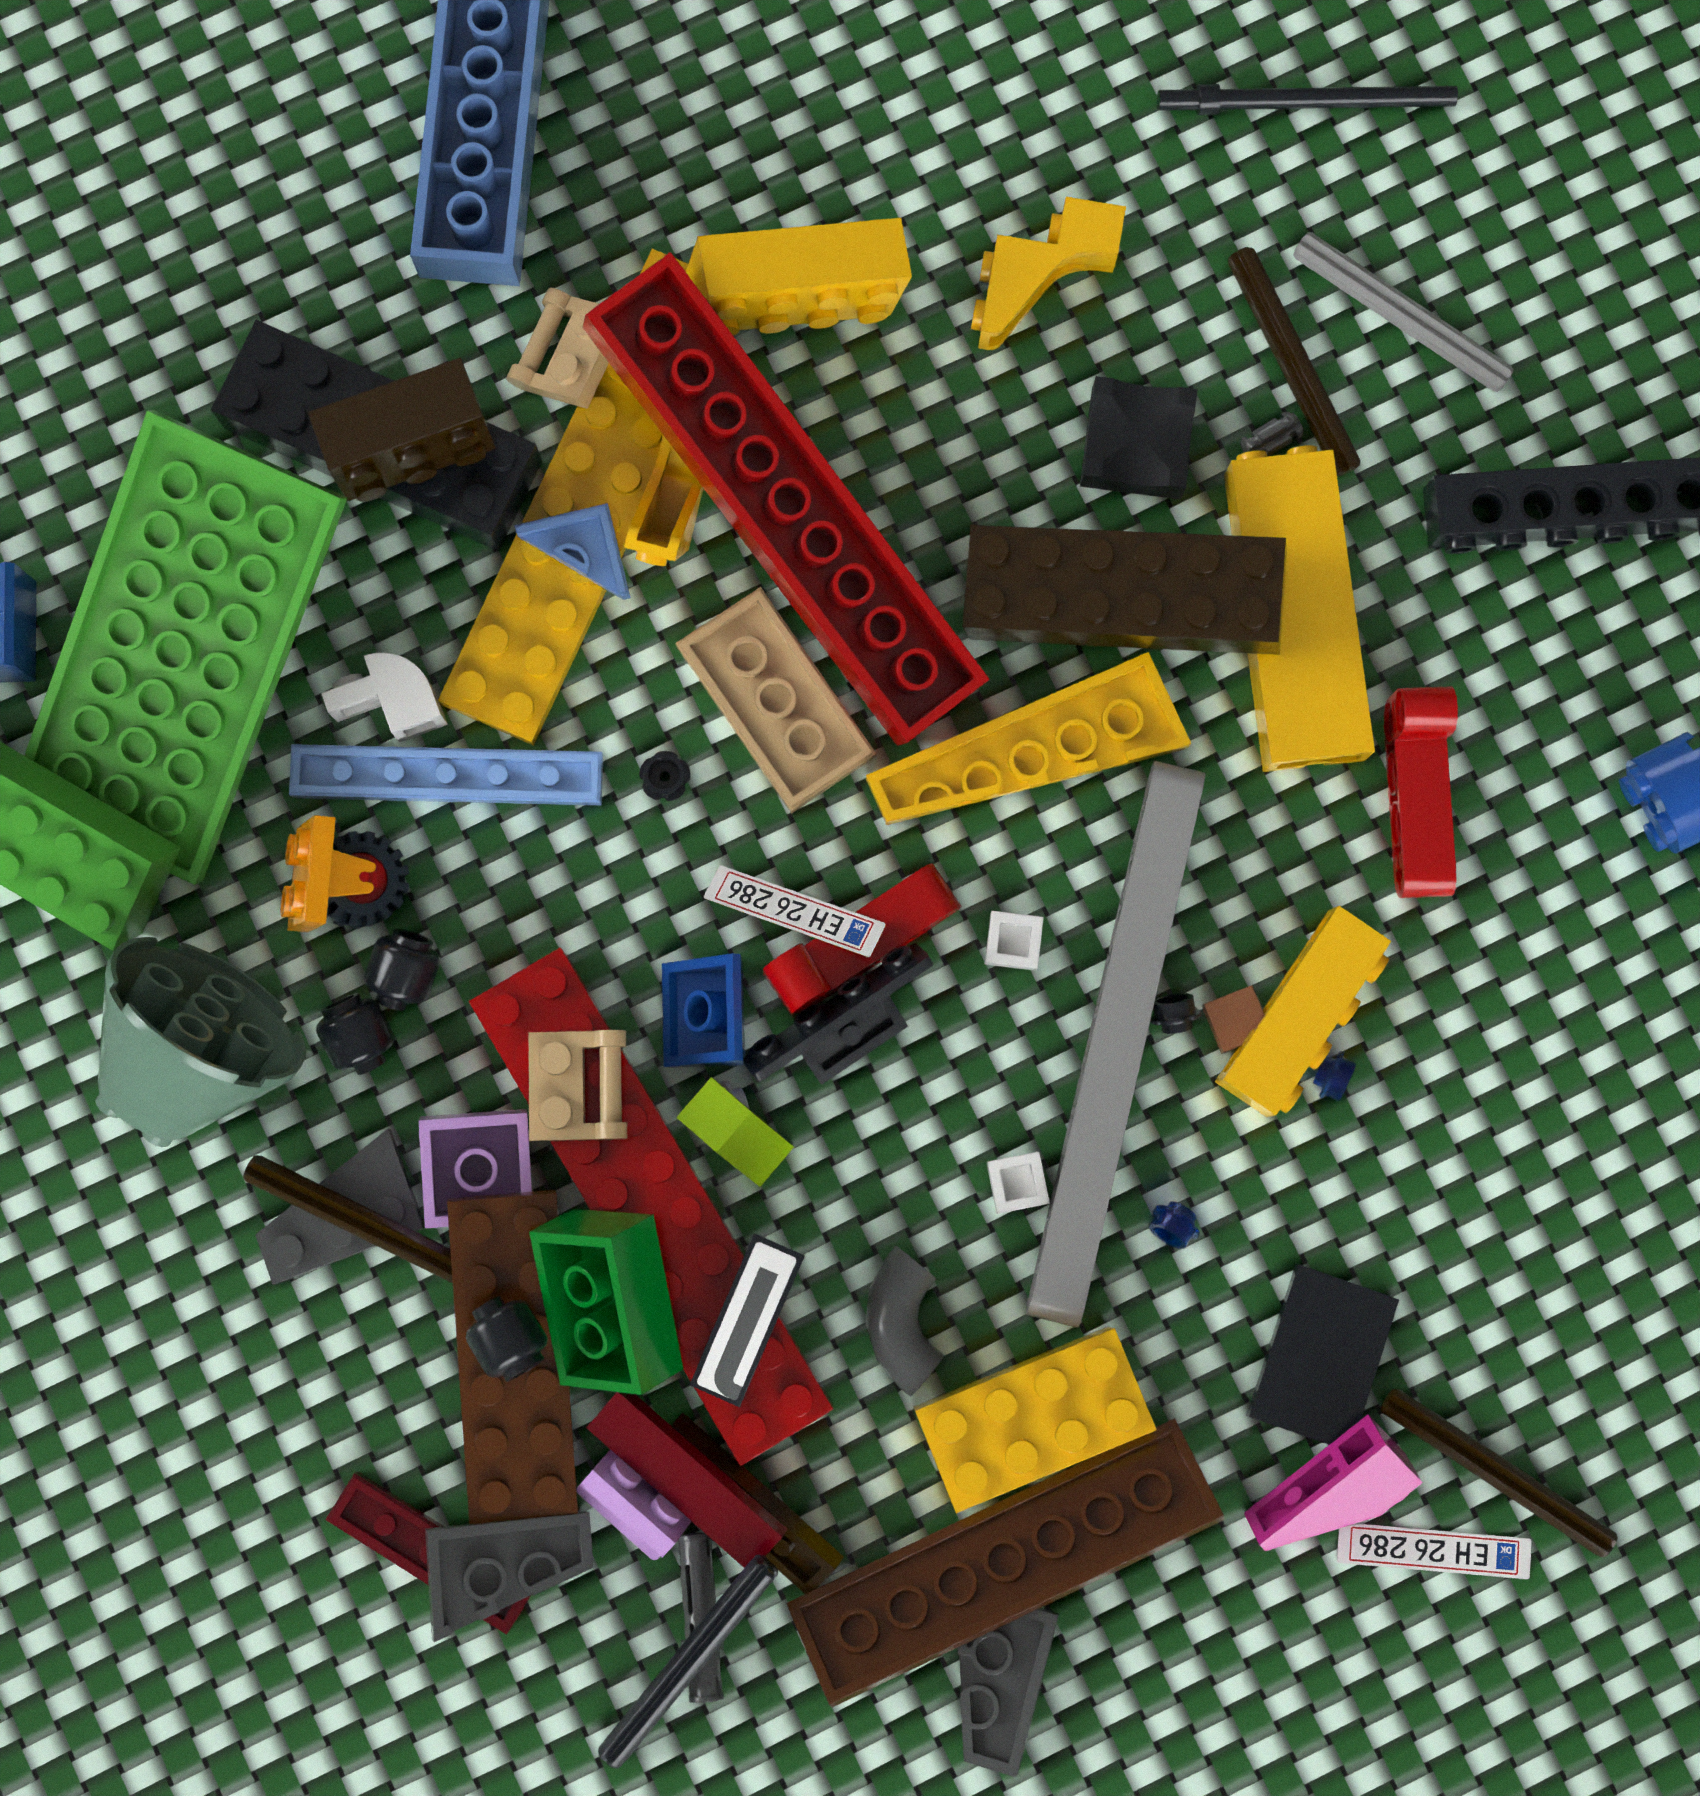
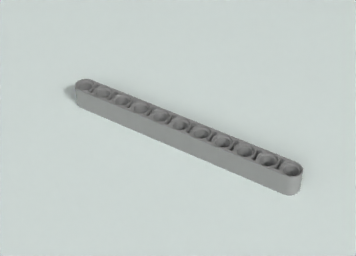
M1154 761L1149 773L1026 1307L1027 1316L1076 1328L1079 1327L1082 1320L1205 781L1204 772Z

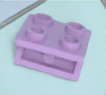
M611 1449L576 1489L577 1493L652 1560H657L660 1556L663 1558L691 1523V1520Z

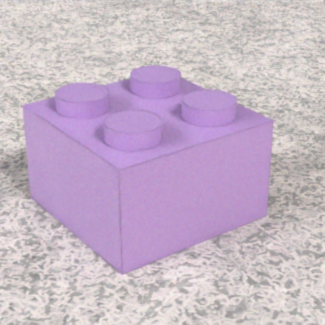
M527 1109L420 1116L418 1121L425 1228L449 1227L448 1198L532 1192Z

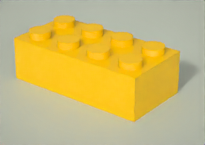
M901 218L698 236L686 269L690 279L733 336L739 333L740 330L759 328L761 333L770 334L784 331L790 325L808 323L811 328L821 329L833 326L839 320L858 319V322L863 324L880 322L892 314L912 278Z
M1109 1326L913 1406L956 1513L1157 1430L1115 1328Z

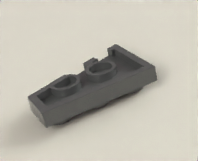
M583 1511L578 1512V1514L426 1528L432 1641L441 1640L477 1620L481 1621L498 1613L500 1609L530 1595L534 1596L593 1568L590 1512Z
M1039 1608L957 1648L960 1661V1702L965 1762L1009 1776H1018L1059 1613Z

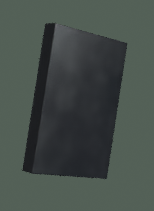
M1295 1264L1246 1416L1328 1445L1334 1442L1362 1418L1399 1299L1300 1264Z

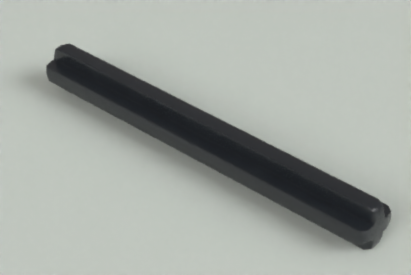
M758 1554L750 1560L599 1746L598 1755L610 1767L617 1769L626 1762L777 1577L778 1569L768 1558Z

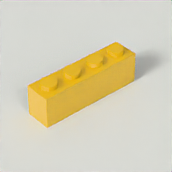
M1341 906L1329 910L1262 1009L1264 1017L1256 1029H1252L1243 1041L1242 1046L1236 1048L1214 1082L1265 1117L1276 1116L1280 1110L1285 1114L1288 1113L1304 1089L1298 1082L1307 1068L1310 1067L1316 1070L1328 1055L1332 1044L1327 1041V1038L1338 1023L1344 1027L1357 1011L1361 1001L1355 998L1364 982L1368 981L1372 984L1386 967L1389 958L1383 953L1391 943V940Z

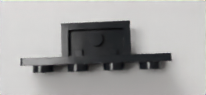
M917 943L895 948L882 959V965L865 976L858 975L843 983L838 989L836 996L821 1006L812 1005L801 1011L795 1017L794 1024L778 1035L770 1034L758 1040L750 1048V1053L744 1057V1065L755 1081L759 1083L801 1055L820 1084H824L908 1027L889 995L932 967L934 963L930 956Z

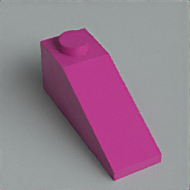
M1366 1415L1245 1511L1244 1515L1259 1545L1265 1551L1379 1517L1396 1503L1404 1500L1410 1492L1423 1482L1405 1452L1369 1415Z

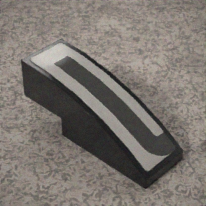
M754 1233L690 1386L740 1407L805 1255Z

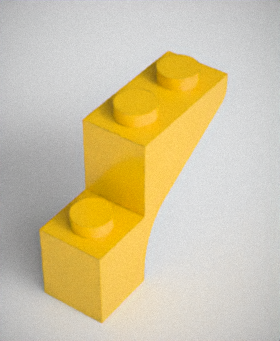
M1066 197L1062 215L1052 213L1047 243L997 234L995 251H984L979 282L989 283L986 300L976 299L971 329L981 331L978 348L985 350L999 348L1046 290L1059 278L1070 273L1088 270L1113 273L1119 252L1126 206Z
M664 435L653 472L629 525L624 548L637 551L635 559L657 566H666L667 560L676 561L689 550L704 490Z

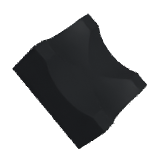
M1096 376L1091 391L1080 487L1181 500L1187 484L1190 441L1198 389L1141 386L1122 382L1114 378Z

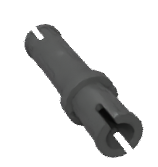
M704 1532L683 1534L678 1539L685 1619V1639L681 1640V1645L716 1603L712 1539ZM724 1642L689 1683L690 1703L715 1702L724 1699L720 1670V1650L724 1649Z

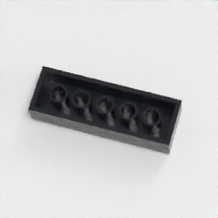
M256 319L211 411L224 429L332 477L327 468L308 412L385 385L394 380ZM486 422L496 449L487 451L485 458L467 466H458L454 463L437 469V474L434 477L421 483L409 484L407 481L387 487V492L379 498L500 551L542 464V459L535 443Z

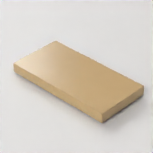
M761 587L675 643L681 655L791 814L876 757V752Z

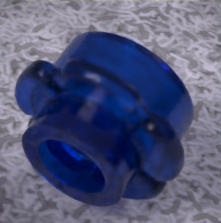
M1339 1051L1335 1059L1326 1056L1312 1083L1321 1087L1319 1097L1322 1099L1326 1095L1340 1101L1353 1075L1357 1063L1344 1058L1343 1051Z
M1170 1201L1167 1206L1157 1205L1152 1211L1154 1218L1149 1224V1229L1164 1243L1174 1248L1185 1249L1191 1238L1197 1239L1199 1237L1200 1231L1195 1227L1194 1223L1197 1217L1186 1206Z

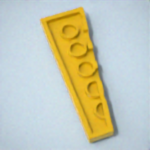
M1149 652L867 774L865 779L886 825L1181 751L1191 745V741Z

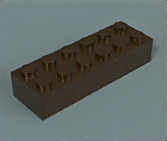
M971 525L962 627L970 640L1280 655L1287 559L1286 538Z

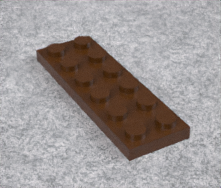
M556 1190L448 1198L447 1209L469 1524L578 1514L570 1387L560 1385L529 1231L558 1217ZM497 1296H501L505 1304L513 1300L525 1301L530 1306L548 1338L547 1345L541 1351L544 1360L510 1382H506L503 1376L498 1378L488 1377L465 1339L469 1327L477 1322L472 1312Z

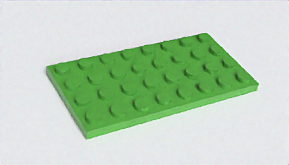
M156 410L146 411L24 756L180 846L181 848L170 874L196 885L203 882L348 497Z

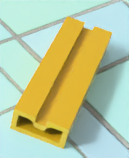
M1304 445L1289 449L1286 455L1267 456L1266 451L1260 450L1239 454L1236 460H1231L1224 474L1232 536L1286 538L1287 545L1280 655L1247 653L1263 772L1304 768L1306 765L1324 764L1325 766L1365 761L1375 752L1334 451H1318L1317 446Z

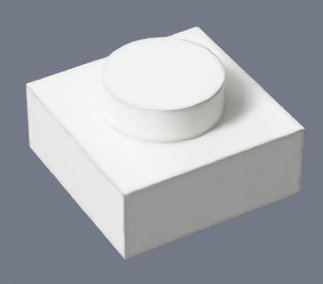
M991 911L984 964L1036 971L1038 969L1044 917Z
M1039 1152L986 1162L997 1214L1050 1204Z

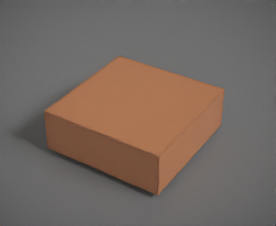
M1252 985L1202 1005L1221 1054L1242 1046L1250 1031L1256 1029L1264 1017L1263 1010Z

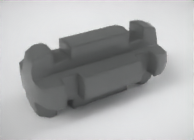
M1284 412L1281 415L1282 419L1277 420L1274 418L1253 431L1252 438L1243 437L1240 441L1243 452L1260 450L1266 451L1267 456H1271L1291 444L1292 437L1296 436L1299 439L1302 437L1304 430L1298 417L1294 413Z

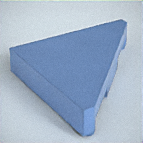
M608 503L514 525L517 536L622 600L631 598Z

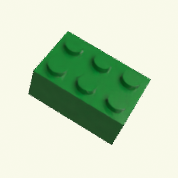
M572 1209L529 1231L560 1385L643 1395L683 1370L654 1214Z

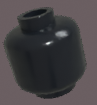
M394 929L392 935L381 936L377 939L364 975V982L373 992L377 993L375 1000L380 1005L403 1011L406 1009L407 1004L423 1003L428 999L440 965V956L432 949L433 941L431 939L404 929Z
M355 993L328 1005L320 1011L323 1018L316 1026V1033L331 1064L335 1068L346 1070L354 1067L357 1075H362L386 1062L383 1053L393 1045L395 1036L376 1000L371 998L362 999L359 993Z
M497 1296L472 1312L477 1322L469 1327L465 1339L488 1377L498 1378L503 1376L506 1382H510L544 1360L541 1351L547 1345L548 1338L530 1306L525 1301L513 1300L505 1304L501 1296Z

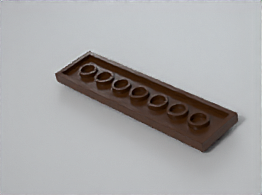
M1174 1418L1157 1426V1430L1098 1454L787 1602V1607L828 1704L831 1707H835L1223 1521L1224 1514L1176 1419Z

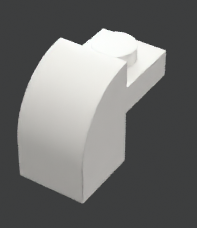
M373 653L365 655L364 659L370 673L369 676L364 678L362 674L344 676L332 683L333 689L321 693L328 713L337 722L382 706L390 731L399 742L448 725L441 704L438 702L439 698L424 673L410 660L396 654Z

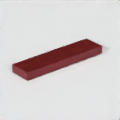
M616 1392L586 1427L742 1567L745 1568L755 1555L761 1554L766 1556L788 1530L636 1394Z
M355 1472L325 1520L428 1585L425 1529L445 1526L363 1474ZM531 1595L500 1609L498 1613L483 1620L507 1635Z

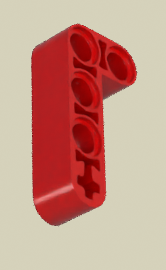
M1453 686L1398 688L1385 702L1384 737L1394 882L1398 898L1453 896L1455 893L1456 859L1447 738L1456 730L1458 719L1457 696Z
M930 863L855 912L886 924L870 957L815 938L806 945L800 943L775 958L763 968V975L791 1017L795 1018L804 1009L819 1004L837 992L840 986L847 980L864 974L882 962V959L890 951L900 946H906L959 910L962 905L935 865Z

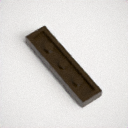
M682 1412L671 1426L788 1529L781 1540L765 1557L804 1594L815 1590L837 1568L844 1556L744 1466H740L736 1459Z

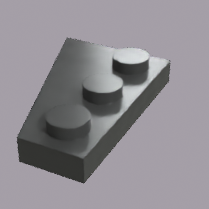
M391 1129L385 1130L319 1183L416 1232L425 1229L424 1220ZM294 1205L290 1206L255 1234L272 1285H277L378 1247Z

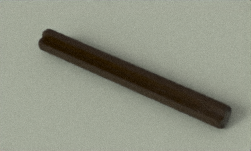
M1249 247L1238 250L1228 258V264L1321 451H1334L1337 476H1343L1354 471L1360 466L1361 460L1256 251Z
M254 1155L249 1161L243 1175V1179L246 1182L453 1283L450 1248L263 1156Z
M1392 1389L1384 1399L1380 1409L1384 1415L1595 1555L1605 1558L1610 1554L1618 1540L1616 1532L1402 1390Z

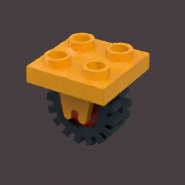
M312 816L297 828L296 834H289L287 840L285 863L286 865L293 866L291 886H284L280 907L281 917H288L287 931L308 933L326 924L328 916L334 919L333 923L338 926L348 925L351 926L350 929H360L365 926L370 927L393 915L392 913L400 908L404 902L402 896L408 892L409 883H405V876L409 874L408 865H402L400 858L403 857V854L399 849L394 851L389 846L392 841L386 837L379 839L375 837L376 833L369 831L364 833H357V831L348 832L334 839L336 817Z

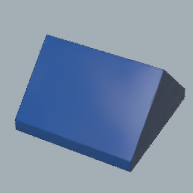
M11 562L0 563V683L35 682L37 581L15 563Z
M732 953L662 963L664 1067L745 1066L743 961L741 954Z

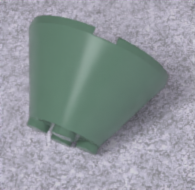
M141 937L128 940L119 945L106 966L98 1071L99 1095L95 1102L96 1106L104 1114L113 1118H121L127 1124L140 1130L143 1137L151 1144L159 1147H168L173 1140L182 1139L290 1081L301 1068L305 1060L306 1049L301 1031H296L293 1035L284 1022L283 1017L287 1013L285 1007L251 976L222 958L195 946L181 943L179 948L174 950L155 946L158 942L156 937Z

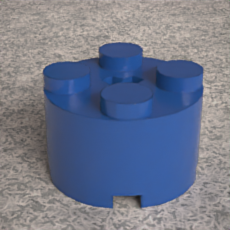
M1688 732L1628 760L1626 763L1627 775L1619 779L1621 791L1628 803L1633 807L1640 804L1649 820L1648 823L1643 825L1644 832L1650 844L1657 852L1668 848L1676 854L1700 842V747L1693 750L1688 745L1694 738Z

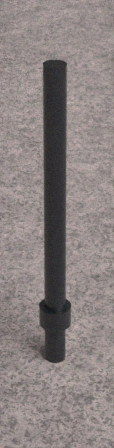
M1198 84L1197 89L1158 90L1157 109L1158 111L1196 110L1197 115H1218L1220 110L1455 107L1458 100L1457 86L1220 89L1219 84Z

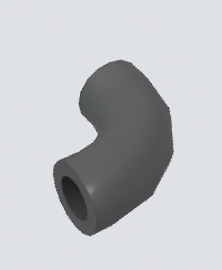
M895 1245L886 1256L869 1288L865 1325L876 1360L896 1385L911 1397L944 1357V1354L936 1349L924 1336L918 1320L920 1303L928 1289L937 1279Z

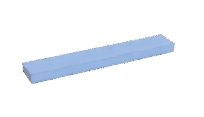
M291 744L289 796L301 799L602 806L603 753L596 751Z

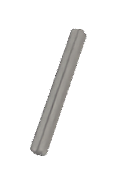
M1308 232L1295 248L1293 256L1296 260L1493 392L1500 391L1511 377L1514 370L1511 365L1314 233Z

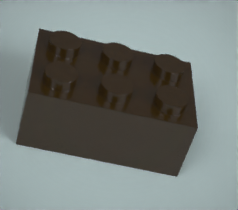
M461 357L308 412L327 468L344 496L348 497V501L354 499L360 502L374 500L387 492V487L407 481L409 484L424 482L437 474V469L454 463L458 466L474 464L485 458L487 451L496 449Z

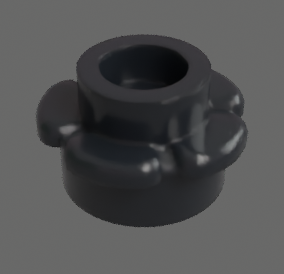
M660 751L643 762L639 776L644 782L642 788L648 797L654 800L665 798L667 801H673L685 793V784L690 781L691 773L688 764L683 760L680 761L676 753ZM663 772L670 774L668 781L660 779V775Z
M1177 993L1165 995L1155 999L1153 1006L1154 1016L1151 1017L1150 1022L1153 1025H1161L1163 1033H1181L1193 1028L1192 1021L1201 1016V1010L1195 1007L1192 994Z

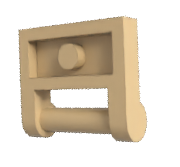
M550 287L542 300L545 308L519 363L512 364L506 380L521 390L588 409L609 363L582 328L585 314L599 305V303L572 297L559 289ZM563 316L570 318L544 375L537 373Z
M626 1031L528 1032L529 1141L627 1139V1122H622L621 1048L626 1047ZM585 1049H599L600 1123H585Z

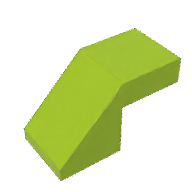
M713 1077L705 1083L676 1117L716 1153L759 1187L762 1186L794 1148L791 1143L756 1113L747 1108Z

